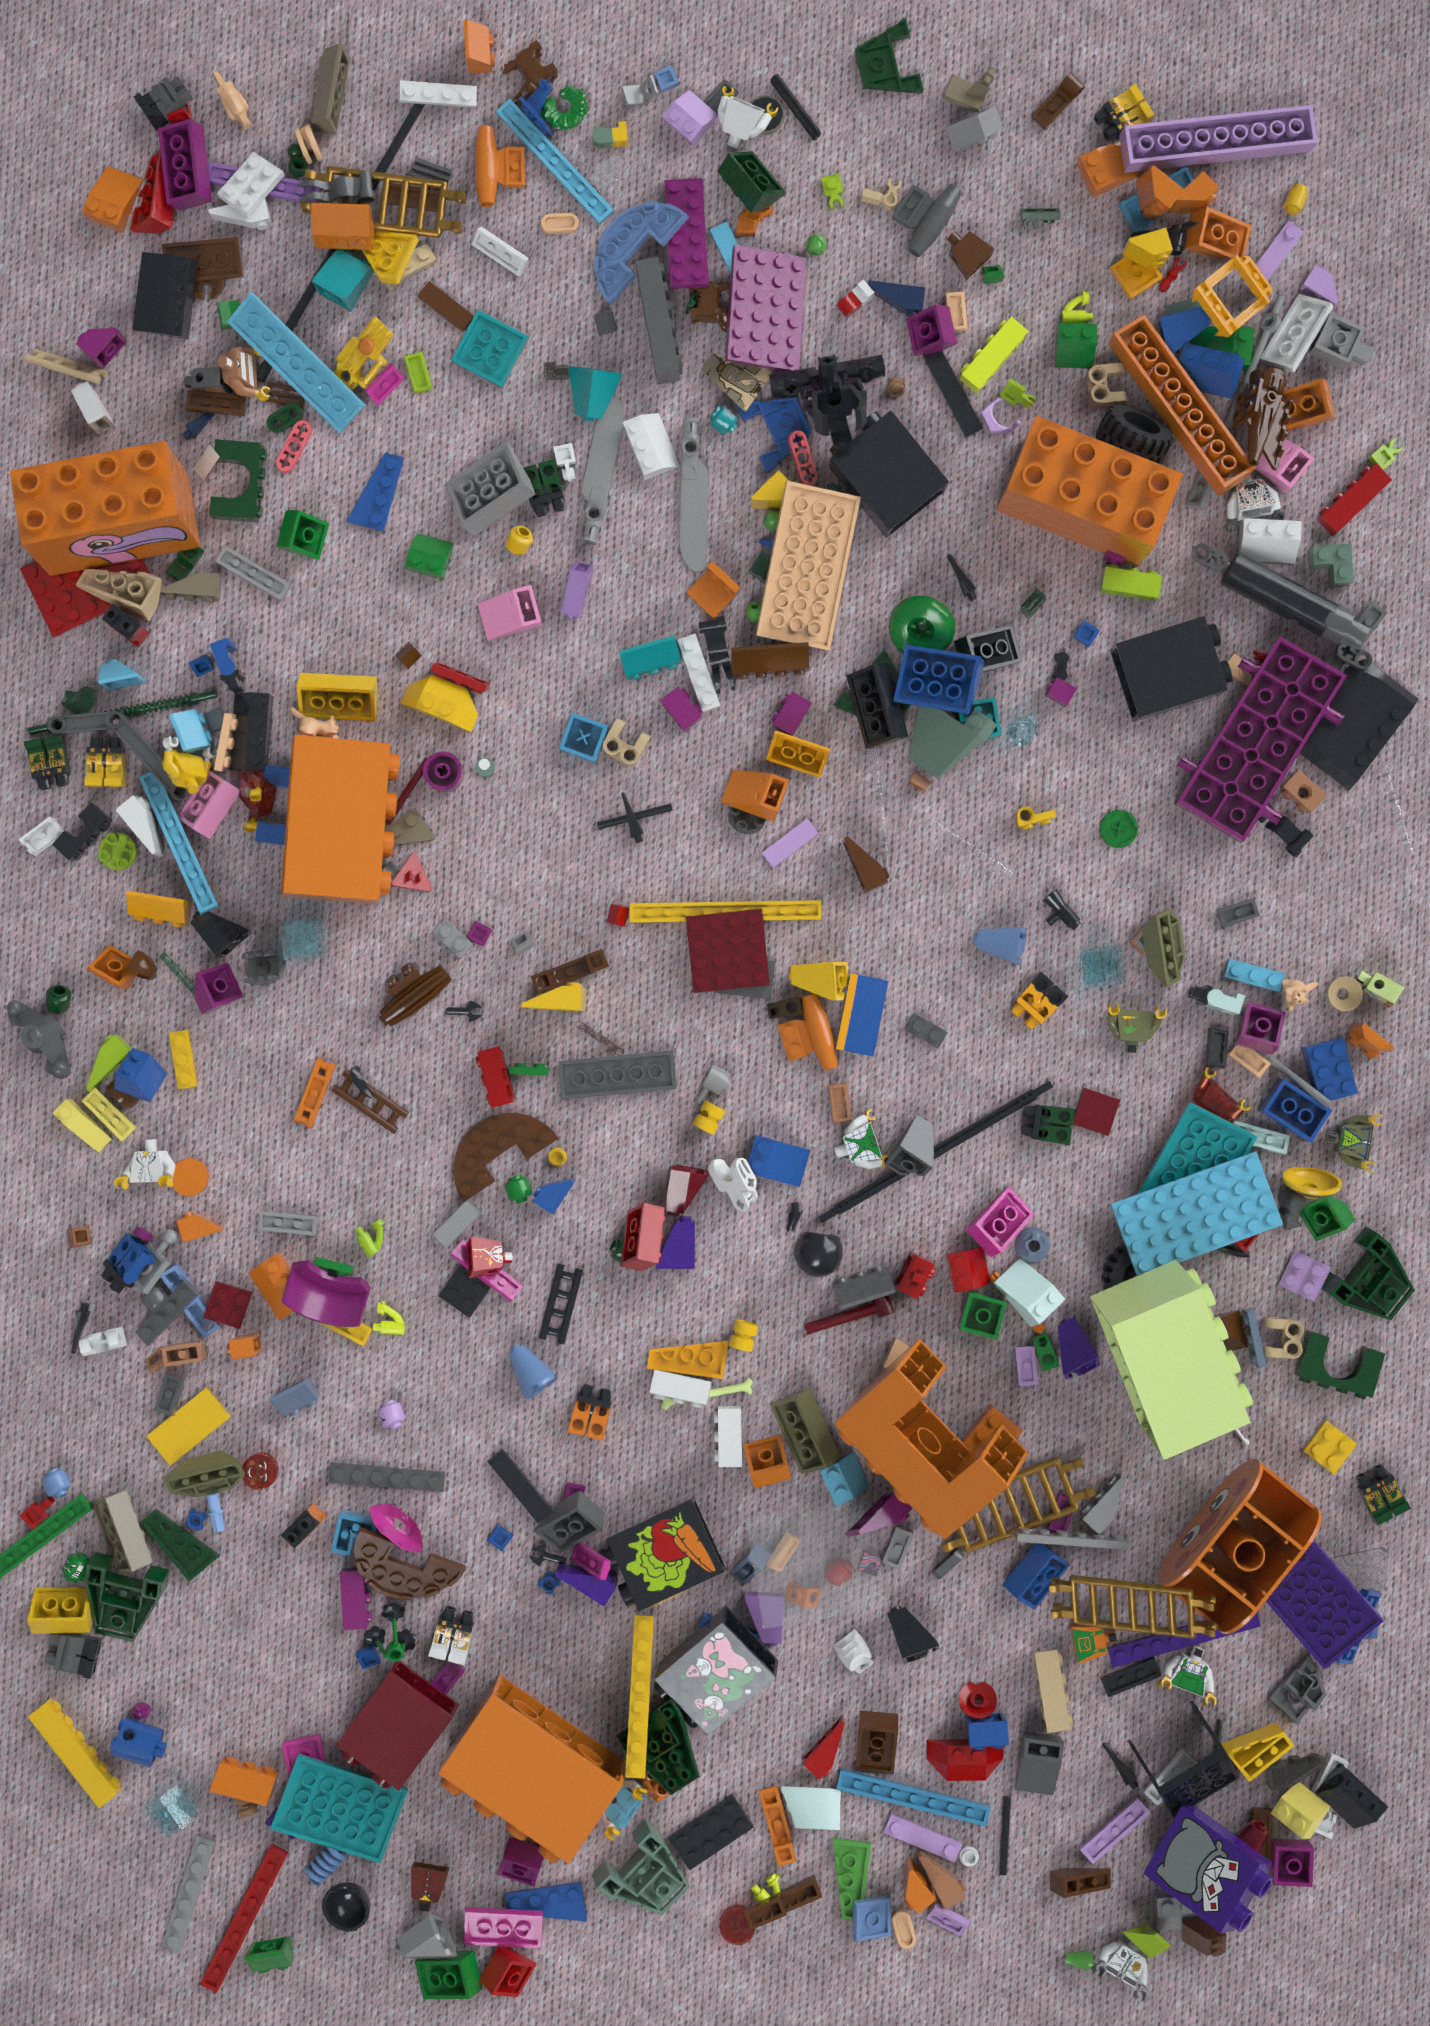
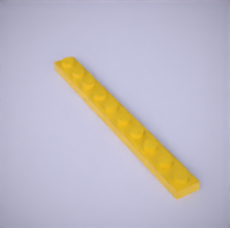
M821 900L630 903V923L686 922V916L762 909L763 921L822 920Z

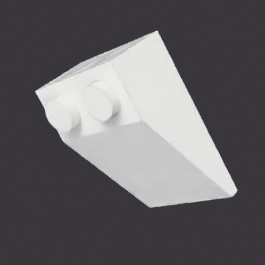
M133 795L120 805L116 811L152 855L162 857L164 852L155 814L151 810L152 806L147 799Z

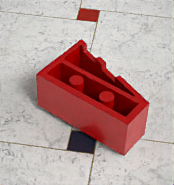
M501 1046L477 1052L478 1056L475 1057L478 1068L481 1067L483 1074L481 1075L483 1086H486V1098L491 1108L515 1102L516 1097Z

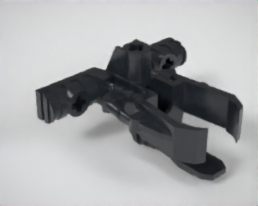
M833 354L823 358L818 357V370L810 367L769 375L772 397L784 394L794 396L801 392V397L804 401V411H807L814 420L815 431L823 436H831L834 448L841 450L851 448L853 445V439L846 416L852 415V409L855 411L857 431L863 429L867 423V391L864 390L861 382L868 383L875 378L885 377L886 373L882 355L837 363L836 356Z

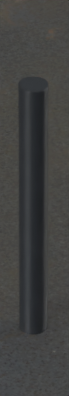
M670 803L635 812L634 815L639 820L670 812L673 809ZM627 815L597 822L599 829L627 823L628 819Z
M1003 1796L1000 1875H1007L1011 1796Z

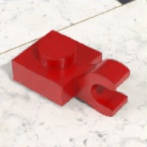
M48 1497L40 1505L35 1501L20 1517L33 1530L48 1516L45 1510L55 1500L52 1497Z

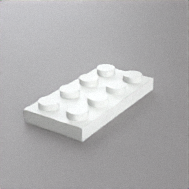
M1298 294L1281 322L1280 327L1261 355V362L1295 372L1332 311V303Z

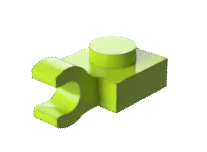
M1012 378L1000 394V397L1012 405L1016 406L1019 402L1027 409H1030L1036 400L1034 396L1025 394L1024 392L1027 388Z

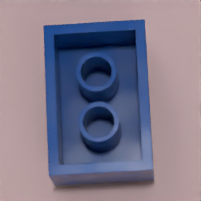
M1335 1038L1301 1047L1309 1081L1313 1088L1330 1101L1358 1094L1344 1038Z
M1277 1079L1258 1109L1260 1113L1309 1143L1313 1142L1333 1111L1285 1079Z

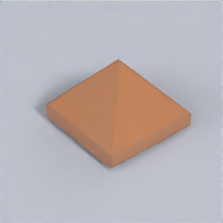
M160 1348L145 1360L150 1373L164 1367ZM159 1357V1360L156 1363H152L156 1358Z

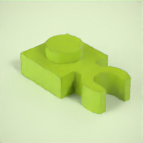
M840 174L821 177L824 197L831 198L829 208L831 210L834 209L833 202L838 201L842 208L844 201L839 195L843 194L844 191Z
M1393 439L1386 446L1383 444L1368 459L1373 465L1377 463L1384 470L1396 459L1394 455L1400 453L1403 447L1395 449L1393 443L1397 440Z

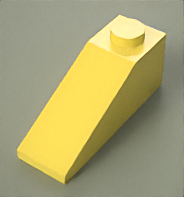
M66 1099L53 1112L68 1129L98 1153L112 1140L73 1099Z

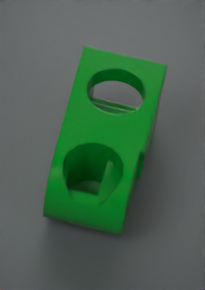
M1047 1333L1031 1337L1041 1371L1044 1372L1059 1367V1362Z

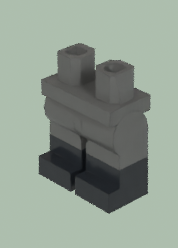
M165 77L161 80L163 83L156 84L153 90L142 96L138 93L133 96L156 131L170 122L167 114L182 108L188 111L185 105L193 100L179 77L170 82Z
M78 1633L51 1634L49 1645L57 1646L58 1649L57 1652L48 1651L44 1662L53 1665V1670L82 1675L83 1678L91 1679L95 1674L103 1638Z

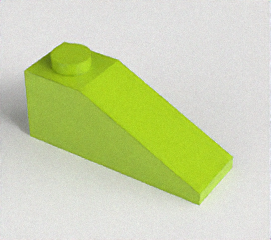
M109 1035L104 1039V1045L99 1050L86 1087L88 1091L98 1087L124 1062L132 1048L120 1035Z

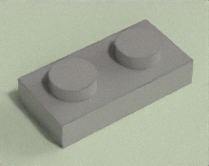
M446 918L432 932L459 958H462L474 945Z
M895 1526L882 1563L900 1570L914 1532Z

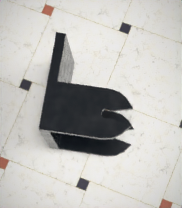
M1193 1700L1189 1703L1219 1750L1159 1787L1131 1739L1127 1740L1174 1818L1181 1806H1195L1240 1778L1225 1749Z

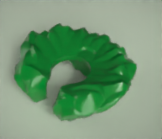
M566 85L564 89H560L559 95L562 100L566 99L570 102V110L566 113L558 112L555 99L549 96L545 100L540 113L544 121H547L551 127H556L559 130L577 127L584 119V115H587L588 103L585 99L586 93L581 89H575L573 86Z

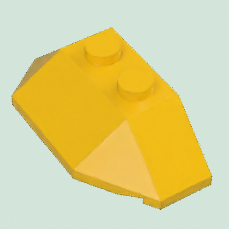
M432 674L407 686L400 703L469 732H472L478 717L477 710L467 688Z

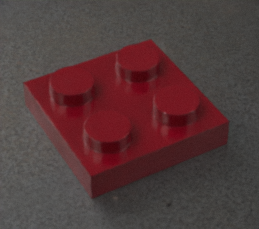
M215 1280L203 1318L240 1329L253 1292Z

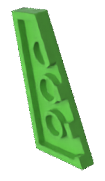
M832 1837L842 1919L853 1921V1901L861 1900L865 1897L871 1842Z

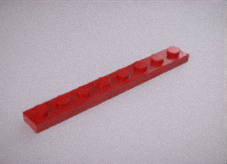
M271 1844L200 1985L215 1993L218 1992L289 1853L288 1851Z

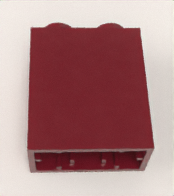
M396 1661L349 1723L336 1745L341 1748L340 1755L345 1761L355 1766L361 1763L371 1770V1777L379 1786L386 1789L392 1786L399 1791L451 1722L459 1703L445 1695L436 1686L431 1685L429 1681L402 1661Z

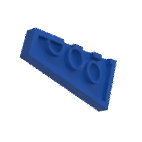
M389 453L383 455L348 517V523L382 532L385 531L404 457Z
M582 1881L505 1892L507 1909L543 1911V1917L587 1922Z

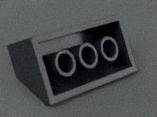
M889 663L873 664L846 675L866 749L886 745L909 737L900 703L893 701L896 688Z
M256 692L235 694L233 714L238 719V726L236 731H233L234 746L230 754L231 763L229 770L265 771V765L269 763L273 696L271 694Z

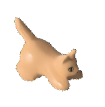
M294 707L290 708L292 714L300 719V727L298 729L300 735L339 738L337 736L339 726L334 720V716L323 722L303 715Z
M1286 979L1282 981L1286 1006L1289 1012L1293 1011L1296 1005L1309 1002V999H1306L1307 994L1318 986L1317 982L1305 985V983L1299 980Z

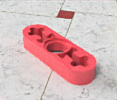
M305 420L296 422L276 460L278 469L283 473H289L294 469L312 434V427ZM304 425H305V426H306V429H307L308 431H307L306 433L303 432V433L301 434V436H300L301 439H304V440L301 442L298 438L294 437V435H296L297 437H299V435H300L299 427H302V428H303ZM292 442H297L300 445L296 452L289 450ZM286 452H288L292 456H295L294 458H292L291 456L289 457V467L285 466L284 468H282L283 465L281 464V461H286L288 458V455L285 454Z
M793 431L788 435L787 441L799 481L804 485H814L818 475L806 435L802 431ZM795 434L797 437H801L799 446H804L805 449L795 452V448H799L797 443H793ZM800 453L807 455V462L805 464H801L798 461ZM808 465H810V468L806 469L808 474H812L813 476L812 478H810L811 482H809L808 480H804V477L806 476V471H801L800 467H807Z

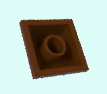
M1240 1310L1214 1315V1318L1220 1317L1227 1330L1229 1338L1223 1340L1227 1351L1248 1347Z

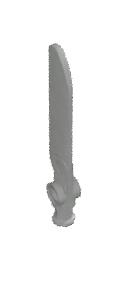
M616 396L612 397L602 419L597 418L582 485V494L588 502V506L585 510L583 524L585 530L580 541L588 545H597L596 537L604 520L605 507L623 431L624 415L621 404ZM592 512H598L599 516L597 518H591L590 514Z
M688 417L683 418L680 551L686 565L693 572H702L706 567L708 468L699 459L700 436L698 435V423H700V419ZM688 444H693L696 450L688 452L685 447Z

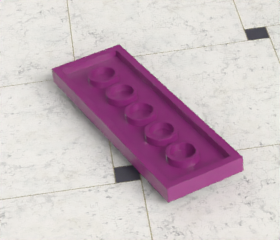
M702 178L664 180L666 204L676 206L689 216V219L668 241L671 289L709 287Z

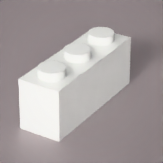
M654 1370L649 1393L654 1395V1399L665 1400V1397L671 1398L673 1403L683 1405L684 1401L690 1402L692 1407L702 1409L703 1405L707 1406L712 1383L710 1381Z
M718 1406V1411H714V1423H718V1431H714V1441L718 1442V1450H715V1462H719V1467H742L741 1406Z

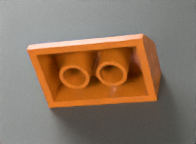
M1154 165L1136 180L1139 209L1143 212V216L1149 220L1155 221L1168 211L1184 190Z
M311 203L312 236L315 248L373 250L375 229L370 205Z
M281 1252L274 1254L248 1272L279 1321L294 1312L282 1303L291 1267Z
M232 1756L223 1758L219 1763L210 1792L267 1806L274 1794L279 1772L275 1771V1768L271 1766H264L262 1768L256 1766V1763L251 1761L239 1762L237 1758Z

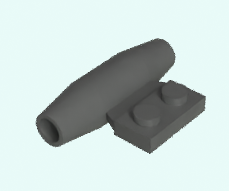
M950 184L933 202L927 192L912 185L892 215V219L904 227L916 229L907 248L912 255L920 257L934 243L953 215L962 195V191L957 186Z

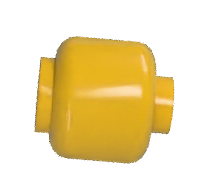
M516 526L507 535L505 545L512 554L523 555L528 552L533 542V536L528 528Z

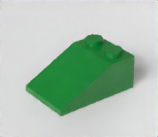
M1208 326L1191 340L1192 345L1240 355L1245 361L1242 371L1246 372L1251 364L1254 327L1240 326L1229 337L1215 335L1219 331L1216 326Z
M474 1950L456 1951L457 1957L425 1958L416 1960L415 1965L423 1999H471L483 1987L479 1981L480 1974Z

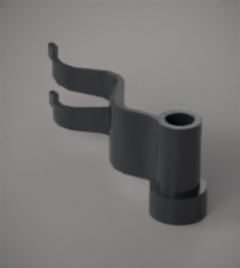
M724 615L714 620L699 622L700 633L705 634L716 693L720 694L719 664H722L731 690L734 691L735 686L724 631H727Z
M1261 816L1258 820L1260 823H1263L1266 818ZM1285 816L1279 819L1280 821L1277 825L1269 820L1265 827L1276 833L1287 844L1285 847L1286 851L1295 858L1301 854L1303 847L1313 838V834L1307 829L1301 831Z

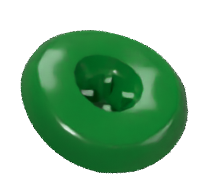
M911 596L900 601L894 607L889 618L888 629L893 644L902 654L904 653L905 644L945 651L954 638L955 621L950 610L940 601L928 596Z

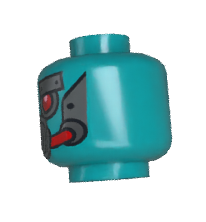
M717 406L709 416L711 419L710 425L722 435L727 432L731 434L738 426L735 423L738 418L737 415L727 406Z

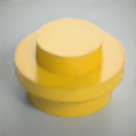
M553 1148L548 1154V1161L551 1165L560 1167L567 1161V1154L562 1148Z

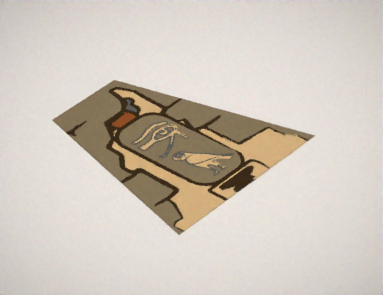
M712 353L701 369L744 412L747 411L769 380V375L773 374L772 371L756 366L725 361V356Z

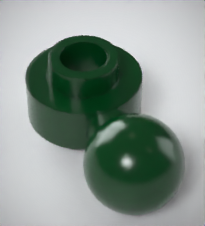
M293 143L287 149V153L291 158L288 170L295 177L305 176V170L308 169V164L301 157L303 153L299 144Z

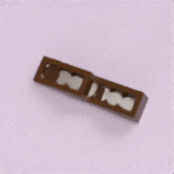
M815 1875L770 1896L744 1910L750 1929L753 1930L782 1918L791 1910L823 1898Z

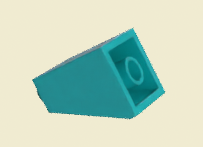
M337 249L313 278L312 283L318 294L351 312L374 272L368 261L364 259L358 260L349 250Z

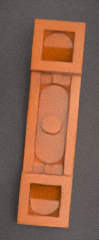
M777 1785L758 1790L770 1831L777 1865L782 1866L797 1862Z

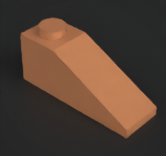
M917 1851L918 1858L945 1909L966 1899L964 1894L966 1887L961 1879L958 1881L952 1872L923 1851Z

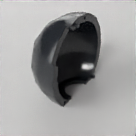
M806 1231L796 1242L794 1256L798 1267L804 1273L813 1277H825L834 1273L840 1266L843 1258V1246L836 1235Z
M355 1883L337 1884L331 1887L322 1899L324 1917L330 1925L338 1930L346 1932L357 1931L369 1919L371 1908L369 1897L366 1891Z

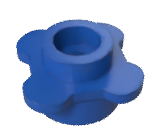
M191 1509L189 1510V1516L185 1521V1525L200 1531L204 1528L203 1523L207 1519V1514Z
M551 1571L545 1572V1576L538 1581V1586L542 1587L547 1594H553L554 1589L561 1584V1580L553 1576Z

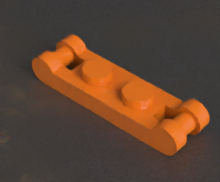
M317 1058L295 1115V1123L306 1124V1127L313 1128L336 1064L332 1062L329 1064L324 1062V1059ZM320 1069L326 1070L325 1076L319 1074ZM304 1111L311 1112L310 1116H304Z

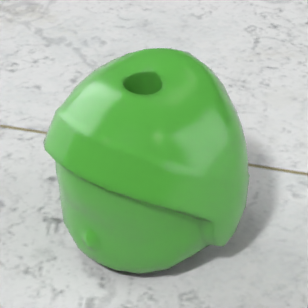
M812 234L807 239V252L814 256L822 255L826 250V239L819 234Z
M767 511L763 521L765 528L776 531L779 512Z
M750 602L747 605L746 616L749 622L758 623L761 602Z

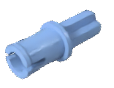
M219 1493L206 1495L210 1511L208 1515L211 1516L214 1532L225 1530L222 1515L224 1510L221 1509Z

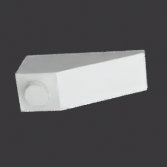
M266 199L259 204L249 217L229 204L208 209L212 219L253 229L257 228L258 230L267 229L268 225L273 224Z

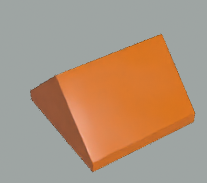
M111 945L87 967V970L122 989H129L138 974L132 972L129 968L132 957Z

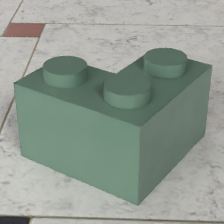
M1352 544L1312 546L1308 550L1309 569L1328 568L1329 587L1349 586L1354 582Z

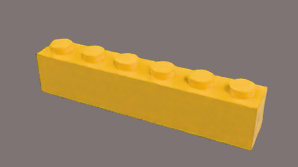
M50 1698L34 1710L28 1718L93 1802L100 1808L119 1793L122 1789L120 1787L121 1783L117 1777H112L108 1772V1765L98 1759L94 1747L87 1745L84 1741V1734L73 1727L72 1719L68 1715L65 1716L59 1702L53 1701Z

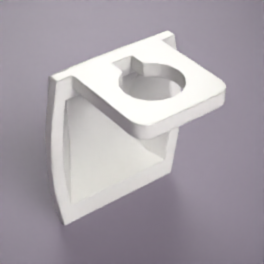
M855 1629L833 1644L837 1655L851 1672L856 1671L860 1674L874 1663L866 1642Z

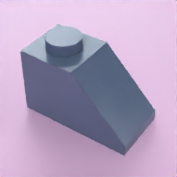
M756 1542L747 1550L729 1574L742 1585H745L762 1571L772 1554Z

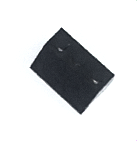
M1340 1763L1315 1792L1354 1829L1377 1822L1388 1808L1380 1798Z

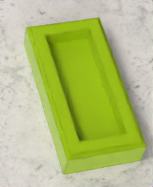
M423 352L404 356L414 394L432 390L433 387Z

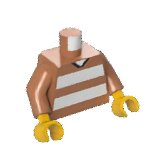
M251 345L237 346L230 349L228 353L223 354L218 359V365L222 368L223 381L239 396L252 398L257 396L260 401H267L270 395L266 394L270 392V388L264 386L258 391L256 359L253 353L259 357L261 355Z

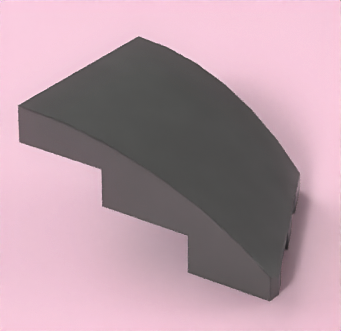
M1308 1654L1297 1662L1267 1697L1271 1703L1295 1724L1300 1722L1308 1709L1317 1710L1327 1695L1323 1685L1320 1683L1318 1672L1315 1671L1312 1665V1658ZM1291 1694L1298 1700L1292 1701ZM1301 1702L1305 1706L1297 1714L1292 1704Z

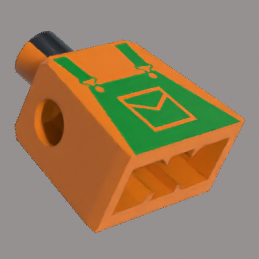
M1069 1623L1075 1659L1078 1664L1106 1655L1108 1653L1106 1644L1117 1642L1114 1630L1104 1632L1103 1628Z

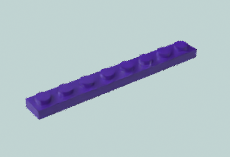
M1256 1613L1248 1623L1231 1634H1223L1218 1629L1215 1630V1637L1196 1633L1194 1639L1154 1634L1107 1647L1111 1665L1114 1668L1261 1627ZM1188 1625L1176 1629L1188 1630Z

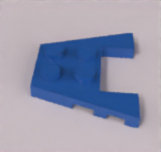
M796 397L774 399L765 402L755 401L746 412L736 404L743 422L762 414L777 449L760 456L766 474L770 473L791 453L787 441L788 435L791 432L802 431L806 438L812 433ZM795 434L793 443H797L799 446V441L801 440V437H797V435Z

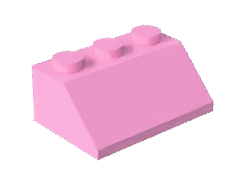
M209 771L206 782L199 787L197 793L192 794L190 799L184 803L177 815L189 827L210 839L217 831L222 819L227 816L228 810L237 800L241 790L212 771Z

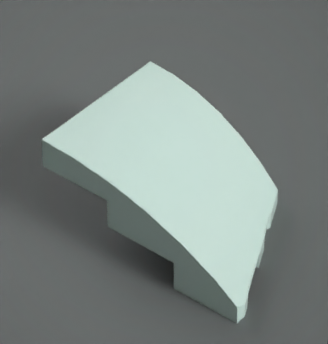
M780 1786V1792L783 1793L786 1800V1807L791 1814L794 1828L840 1830L841 1790Z

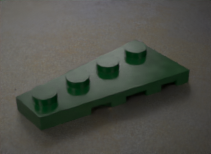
M155 1509L140 1522L189 1582L220 1556L158 1509Z

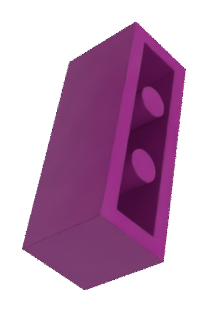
M357 1567L342 1568L339 1573L343 1630L367 1629L369 1623L372 1622V1611H368V1603H371V1593L367 1591L368 1582L360 1575Z

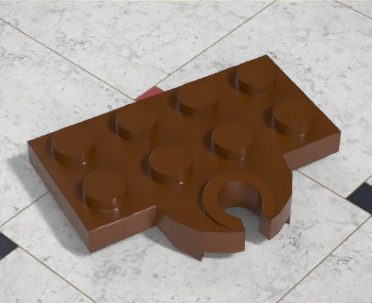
M238 237L162 244L163 254L189 257L198 261L194 296L200 300H205V296L202 294L204 286L209 285L211 287L209 296L213 300L222 293L225 287V279L244 278Z

